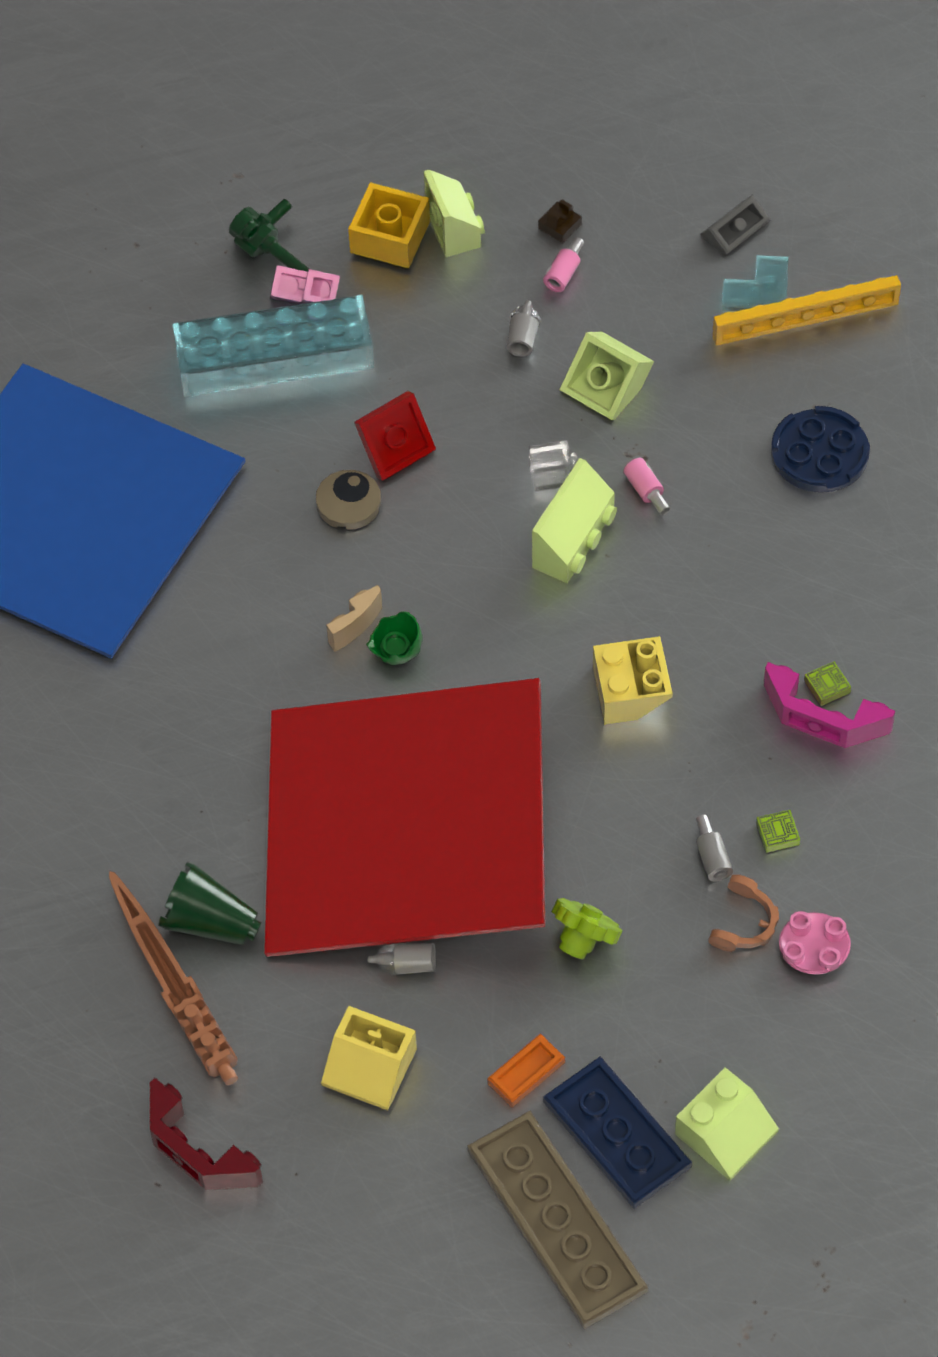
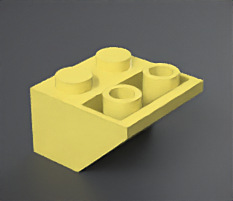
M660 636L593 646V672L604 725L638 720L673 697Z
M348 1006L333 1037L321 1086L388 1111L417 1050L416 1031Z

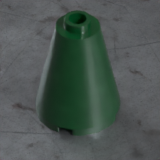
M187 862L185 864V872L181 871L164 906L168 909L165 916L167 919L161 916L158 926L166 930L244 945L247 939L252 942L254 941L262 922L256 920L258 912L195 864Z

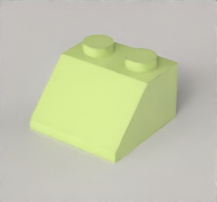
M432 170L423 171L425 197L429 198L430 223L445 257L481 248V234L485 233L481 216H475L473 212L474 202L471 194L464 192L460 181Z
M602 331L586 332L559 390L610 420H615L642 389L654 361Z
M726 1067L676 1116L675 1135L729 1181L779 1131L778 1126L755 1092Z

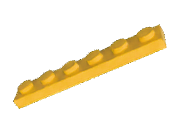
M897 275L887 278L880 277L869 282L849 284L838 289L818 291L811 295L787 298L783 301L767 305H756L752 308L736 312H725L714 316L712 337L716 346L899 305L901 283Z

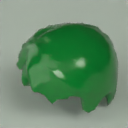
M403 611L394 616L381 618L366 645L374 655L380 657L385 663L402 665L411 661L419 654L423 635L416 618L409 612Z

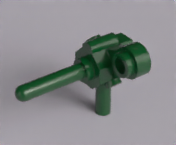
M283 199L268 214H259L251 207H246L235 216L229 226V234L235 238L234 243L254 258L264 253H271L288 268L306 272L309 270L306 265L278 243V229L273 225L292 208L288 200Z

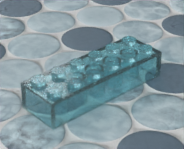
M363 295L172 323L184 397L374 369L373 344Z

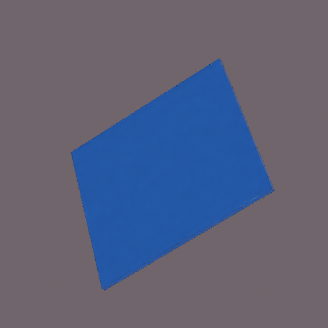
M22 363L0 393V609L112 659L245 464V458Z

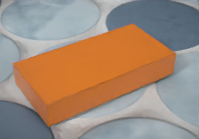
M540 1033L489 1076L487 1084L513 1108L565 1063V1057Z

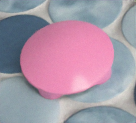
M798 911L793 913L779 937V948L784 960L794 969L813 975L825 974L840 967L847 959L851 947L845 921L839 917H832L817 912L806 913Z

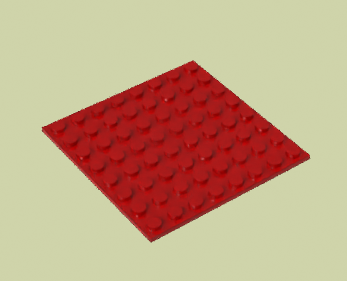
M540 678L271 711L265 920L266 957L545 927Z

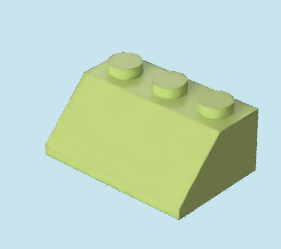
M582 458L578 459L532 530V568L567 584L574 573H580L585 564L587 552L589 549L594 550L597 547L602 529L605 524L610 525L613 522L617 512V507L614 506L615 492L588 462Z

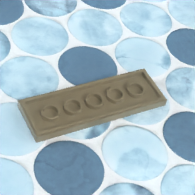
M531 1111L526 1112L467 1146L470 1156L584 1329L648 1293L647 1284Z

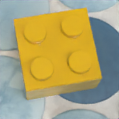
M370 182L348 228L350 253L409 268L430 223L429 198Z

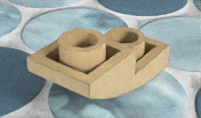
M378 585L355 594L353 598L349 599L350 612L346 615H338L330 623L326 624L328 643L334 652L345 647L360 636L382 609V595Z

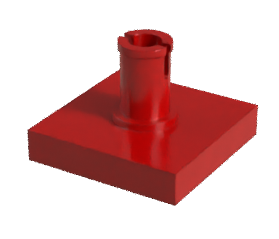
M406 391L354 422L376 477L382 481L436 450L415 395L410 391Z

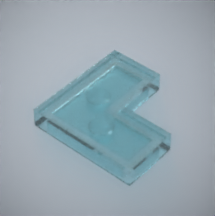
M757 255L755 280L724 279L722 311H740L756 305H767L787 299L788 257Z

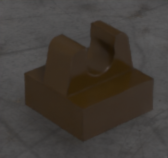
M563 199L556 202L538 220V229L561 243H564L582 225V216L574 212L573 206Z

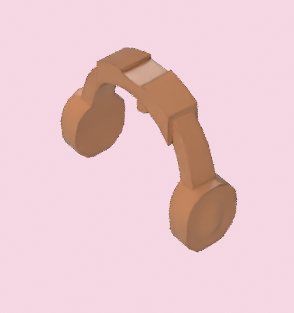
M731 875L728 888L743 897L753 898L764 906L769 922L760 919L758 926L767 929L754 938H742L731 932L713 929L708 942L715 948L732 952L736 948L765 946L773 937L774 928L779 921L778 907L773 904L766 894L757 889L758 885L754 880L742 875Z

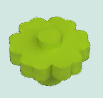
M558 898L551 911L555 914V918L565 925L559 937L562 940L559 948L579 959H585L587 953H592L597 941H604L611 945L617 944L623 932L619 928L618 923L603 915V912L598 908L586 903L581 904L577 901L571 902L565 898Z

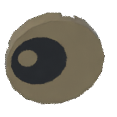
M357 470L335 472L325 478L316 491L317 511L321 519L332 527L337 528V526L346 527V530H355L368 525L379 513L381 491L377 482L366 473Z

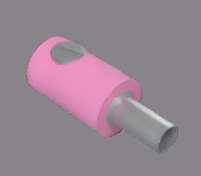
M575 237L568 249H561L552 265L548 268L543 282L550 290L562 292L580 263V258L577 254L584 244L581 238Z
M636 458L630 461L625 466L623 473L644 503L652 502L660 515L667 514L670 508L661 496L664 492V487L654 475L649 464L643 458Z

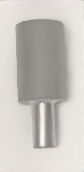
M700 815L696 818V822L701 836L696 840L708 879L710 881L724 880L733 873L724 842L719 832H712L707 815Z

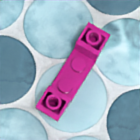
M767 663L764 687L782 724L843 748L861 744L891 733L896 711L889 709L885 704L863 699L854 719H849L838 711H828L815 706L807 699L795 698L798 692L800 674L787 666Z

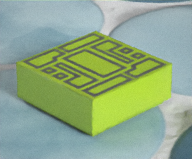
M835 661L804 676L805 683L820 706L851 693V685Z
M791 810L757 817L756 825L766 853L800 845V837Z

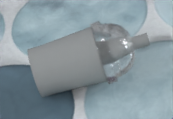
M526 300L524 305L517 306L509 316L510 327L507 350L519 357L531 354L537 329L541 323L537 310L531 306V301Z
M434 943L384 944L379 948L377 955L368 956V963H377L378 968L385 974H390L391 977L398 976L399 974L434 972L436 967Z

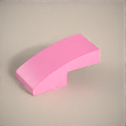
M277 265L270 298L297 304L333 308L340 276L311 269L306 272Z

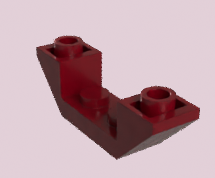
M154 1078L150 1082V1133L153 1145L205 1190L259 1187L263 1183L260 1169L261 1163L251 1152L246 1150L243 1153L233 1145L214 1163L213 1159L203 1149L198 1148L195 1150L187 1143L188 1139L185 1134L174 1126L184 1116L181 1102L183 1099L182 1095L171 1084L163 1085L158 1079Z

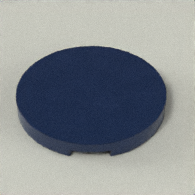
M815 406L814 409L801 411L794 415L791 413L778 424L772 437L771 456L779 474L792 485L811 492H833L851 485L863 474L869 460L870 442H868L865 432L859 426L860 422L850 414L833 407Z

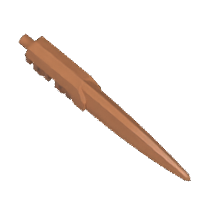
M109 871V879L126 920L150 967L164 989L161 993L163 999L178 1020L208 1074L212 1077L220 1075L226 1086L234 1084L238 1080V1076L233 1067L237 1065L238 1058L207 1007L192 976L186 977L170 948L142 906L117 874Z

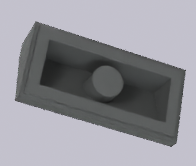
M751 195L703 231L701 235L721 253L727 255L771 219L755 197Z

